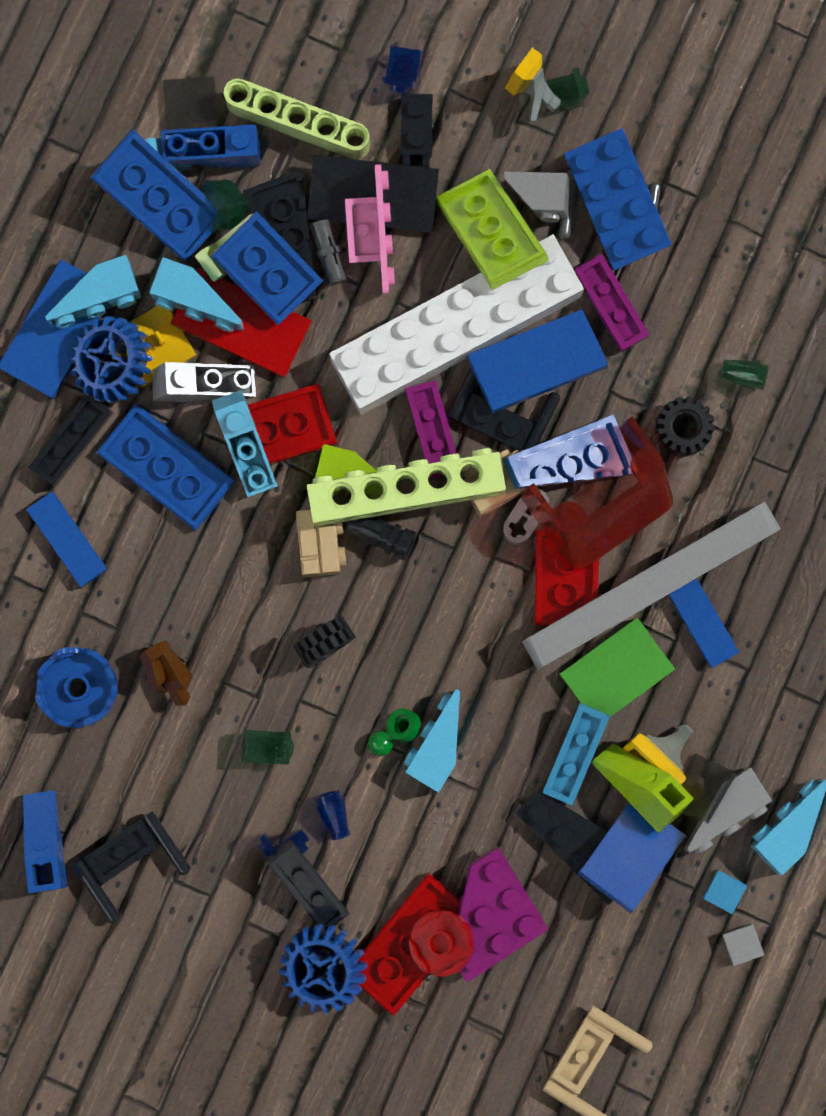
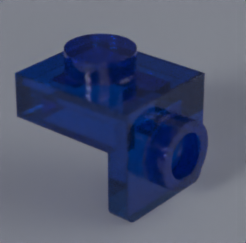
M391 45L386 77L382 76L381 83L390 84L389 91L407 94L408 87L417 89L423 51Z
M302 829L277 848L267 833H264L259 837L262 844L258 847L267 858L292 839L301 852L304 853L309 849L305 843L311 840V838Z

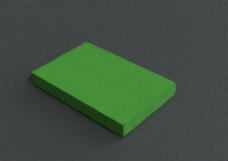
M636 618L559 675L580 703L612 716L673 672L675 668L640 620Z

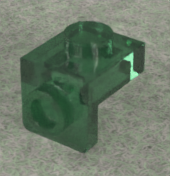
M579 68L572 69L570 75L545 80L554 96L556 95L561 100L556 110L551 111L546 108L547 115L584 106L586 95H589V85L586 76L581 77Z
M207 180L202 191L217 210L211 225L214 229H233L242 222L250 204L232 180Z
M243 730L241 762L289 765L294 751L291 732Z

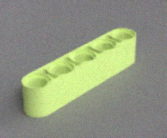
M233 79L224 88L227 108L236 116L351 159H361L369 152V132L364 125L243 79ZM239 92L247 95L246 99L242 102L231 100L232 96ZM267 103L276 106L275 110L271 113H263L260 109ZM296 114L305 117L301 124H292L289 119ZM324 125H330L335 129L330 135H322L318 132ZM353 136H359L364 140L361 145L356 147L349 145L347 141Z

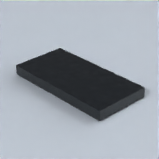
M313 155L308 219H328L329 221L347 223L345 199L377 197L375 165L381 164V171H388L389 190H383V203H390L391 222H385V227L432 232L439 168Z

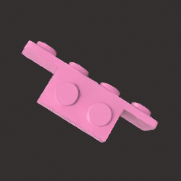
M381 164L375 165L377 197L345 199L349 263L381 261L382 291L385 294L389 293V286H395L394 267H387V254H393L392 235H385V222H391L390 203H383V190H389L388 171H381Z

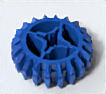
M107 316L104 320L94 319L93 326H84L85 335H75L79 344L78 346L70 347L76 354L69 361L71 364L76 365V367L70 373L78 377L75 384L80 388H84L83 393L87 396L92 395L97 401L103 402L106 400V402L115 403L117 399L122 401L128 400V393L138 394L137 384H146L142 377L144 373L149 374L152 372L146 367L147 362L154 360L152 356L146 354L152 346L144 342L147 335L142 331H138L139 327L136 324L128 323L126 319L121 317ZM103 357H112L113 359H116L119 362H110L108 360L103 359Z
M317 924L314 930L307 926L302 930V934L297 932L292 936L293 942H288L284 946V950L287 953L283 954L279 961L286 966L279 970V974L288 976V978L282 983V987H292L293 990L290 992L289 998L293 999L298 995L301 998L299 1007H304L308 1002L310 1003L311 1012H316L320 1006L324 1014L329 1013L332 1007L336 1011H340L344 1007V1003L350 1005L354 1001L353 995L361 993L362 987L359 984H363L367 978L361 971L367 968V963L358 961L364 955V950L355 951L353 949L357 939L353 938L349 942L345 940L347 930H342L337 935L335 925H330L326 931L323 924ZM313 945H323L331 948L334 952L325 953L319 947L315 948ZM301 955L305 958L303 962L308 970L306 977L303 976L301 970ZM341 959L343 960L346 969L345 983L341 979L343 975L340 973L338 969V964ZM329 961H332V963L327 967L328 970L320 972L317 976H314V974L319 970L318 967L326 965ZM312 985H323L327 990L331 989L332 992L318 990Z

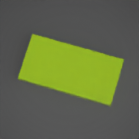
M490 169L436 197L438 207L492 290L549 261L547 253Z

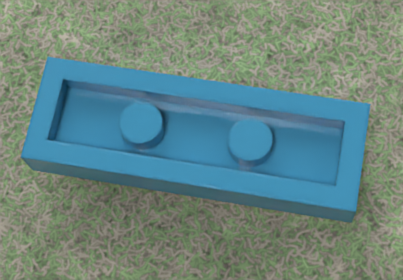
M583 703L579 704L542 793L569 805L574 804L611 715Z

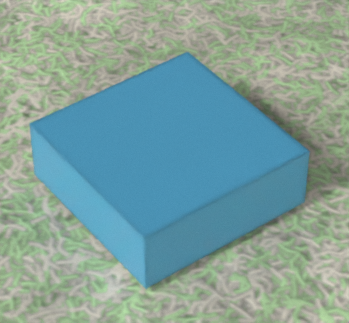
M717 870L702 898L733 914L747 885Z

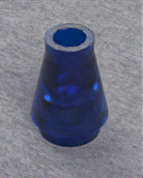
M333 790L315 797L317 805L314 808L329 831L331 839L339 840L349 836L345 796H341L339 790Z

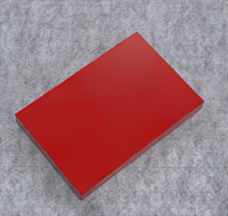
M319 383L248 404L270 465L322 450L323 444L329 446L338 445Z
M535 530L534 626H549L599 597V531Z

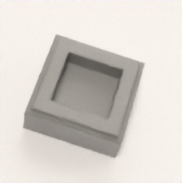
M751 923L721 934L733 966L764 956L754 924Z

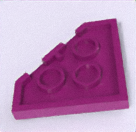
M497 846L469 863L465 890L461 896L457 914L462 916L468 923L474 937V952L471 959L459 971L467 983L549 930Z

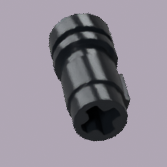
M377 517L352 520L349 522L346 532L360 541L384 549V553L388 555L394 553V557L405 561L416 537L415 531L408 528L402 530L401 525L396 524L393 526Z

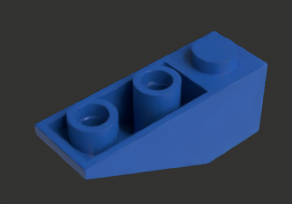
M256 124L161 130L162 156L169 163L223 168L261 166L259 134Z
M56 790L23 795L24 858L28 893L66 888L68 885Z

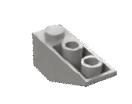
M165 362L152 369L153 401L189 402L215 400L240 390L243 391L245 398L256 397L254 366Z
M751 767L743 769L718 786L683 847L686 852L691 853L695 851L696 854L702 853L713 845L711 839L721 833L726 837L740 828L738 822L749 816L753 820L768 810L765 805L770 803L772 799Z

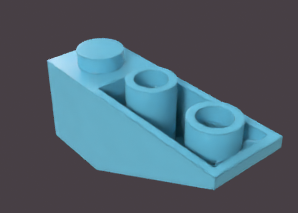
M127 255L95 265L45 316L50 326H57L58 329L74 325L76 319L85 316L89 319L104 315L106 309L115 306L126 308L136 303L135 299L142 296Z
M164 257L162 258L150 290L152 299L156 300L155 305L169 311H173L174 307L186 311L185 315L197 321L203 322L204 318L216 322V327L228 332H233L234 328L240 331L243 330L242 320L192 267Z
M240 390L212 400L214 412L247 497L277 487L243 391Z
M455 689L452 695L446 692L437 709L442 711L437 721L429 720L420 735L425 739L420 749L418 750L413 747L403 763L408 766L405 773L438 793L456 765L460 691Z
M811 779L800 789L799 793L802 796L794 804L790 801L777 811L776 816L778 819L770 827L765 824L752 836L755 841L750 847L776 874H785L806 853L826 792L825 779H819L817 782Z

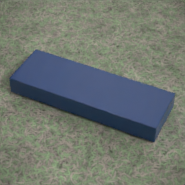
M53 491L26 509L81 588L108 570Z
M697 578L668 594L710 669L740 653Z

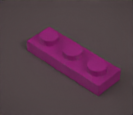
M602 254L574 269L584 291L621 352L649 337V332Z
M436 380L405 388L424 459H427L428 464L441 462L440 457L457 454ZM435 473L430 476V480L433 481L445 476Z

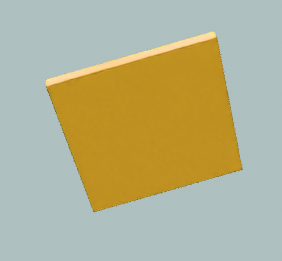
M158 306L131 321V323L139 327L138 331H142L147 335L144 342L152 346L146 352L147 355L152 356L154 359L146 363V367L151 371L165 362L185 363L197 356L183 331L171 326L170 323L174 317L171 311ZM152 372L143 374L142 378L146 384L141 385L142 387L152 382Z

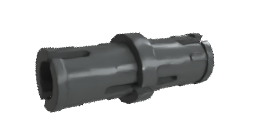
M326 219L312 223L310 229L316 243L317 252L315 254L317 260H320L323 266L327 286L347 281L339 257L341 253L340 247L336 246L329 220Z

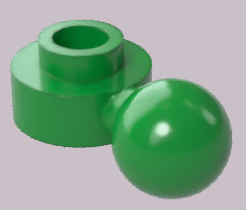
M405 708L393 711L387 720V731H376L369 737L368 748L370 752L376 756H385L391 752L395 740L400 742L414 740L421 728L418 715ZM409 722L407 730L404 731L405 725Z

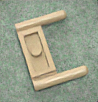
M592 1005L549 1079L543 1086L542 1091L582 1116H607L577 1096L591 1076L613 1039L614 1034L644 1053L651 1051L652 1042Z

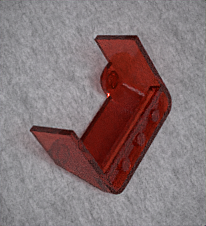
M633 417L626 420L621 426L620 431L628 449L633 454L630 467L633 475L638 480L637 484L590 516L587 515L578 503L572 501L563 502L552 509L534 483L528 486L520 497L566 563L572 568L584 569L589 567L663 516L673 505V494L663 459Z

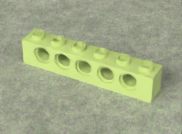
M487 448L473 451V456L460 458L459 454H451L440 457L441 462L428 464L427 459L409 462V467L396 469V465H386L378 467L377 473L364 475L363 470L347 472L345 473V478L332 480V476L314 478L313 484H307L314 527L504 495L506 487L500 453H492L491 449ZM466 468H473L478 472L479 478L474 483H466L462 480L460 473ZM440 473L446 477L447 484L440 489L433 488L428 482L430 476ZM402 479H410L414 482L415 489L409 494H402L396 488L397 483ZM371 484H377L383 489L382 496L376 500L369 499L365 495V489ZM344 489L350 492V501L345 505L336 504L333 501V495L336 491Z

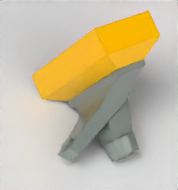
M532 47L504 87L513 95L526 92V94L531 96L529 123L536 122L541 102L551 111L556 110L561 102L556 95L554 96L544 80L542 54Z
M679 725L673 734L661 738L653 737L649 734L645 736L639 733L622 749L671 774L682 784L687 778L682 772L684 768L681 764L680 755L684 744L692 735L693 730L688 725Z

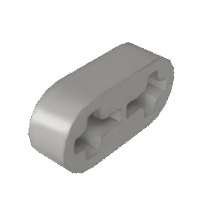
M531 488L522 494L503 526V535L509 543L520 545L530 538L549 505L548 496L543 490ZM537 495L541 498L539 503L543 507L542 509L535 508L529 516L525 513L529 506L526 498L533 499ZM523 517L527 520L522 529L526 534L524 536L519 534L514 538L511 536L512 529L509 525H517Z

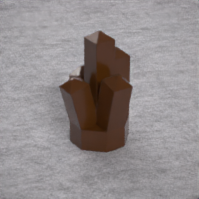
M167 641L159 642L145 650L139 657L146 668L149 685L154 686L156 692H169L176 706L186 705L191 698L186 688L191 682L193 674L177 657Z

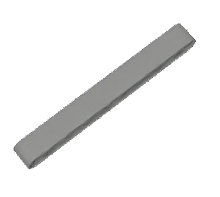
M763 502L522 641V644L538 670L781 530V527L766 502Z

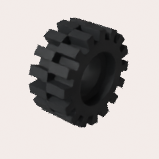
M688 396L685 399L678 397L674 401L668 402L661 410L655 422V433L658 435V442L664 445L663 449L665 451L670 450L673 452L672 455L675 456L680 454L683 457H688L690 454L695 455L699 453L710 442L715 430V426H713L714 416L710 415V408L708 406L704 407L701 404L703 401L699 399L694 401L692 397ZM681 415L693 418L697 425L695 435L686 439L677 436L673 430L674 419Z
M340 615L302 638L293 648L308 669L336 653L339 649H342L346 644L355 639L356 636L343 616Z

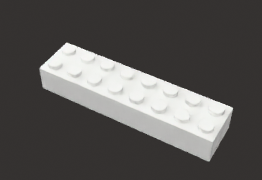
M554 234L539 242L549 261L494 290L490 288L483 275L479 273L329 353L331 363L359 414L362 415L405 392V388L418 385L467 359V354L495 344L580 299L584 288Z

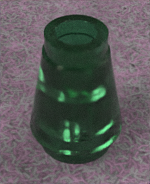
M724 359L720 378H724L752 391H756V389L764 390L769 365L762 364V360Z

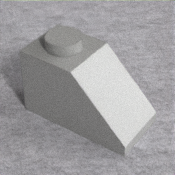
M504 171V179L508 186L537 218L548 223L559 222V219H568L571 181L567 173Z

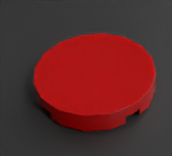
M436 910L424 914L415 922L412 928L411 939H409V949L413 961L422 971L445 977L461 971L469 963L474 952V937L470 926L462 916L452 911Z

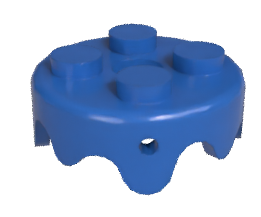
M81 647L61 648L55 651L38 670L35 693L36 703L53 722L70 728L92 726L105 718L115 705L118 695L116 673L104 656L91 649ZM75 679H82L86 683V692L80 697H74L69 690L71 682Z

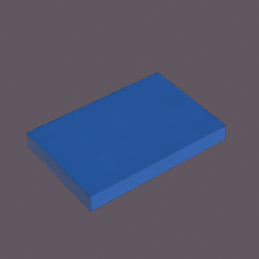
M257 211L210 256L277 326L323 282L316 272Z
M628 803L578 875L631 914L686 835L671 824L658 833Z

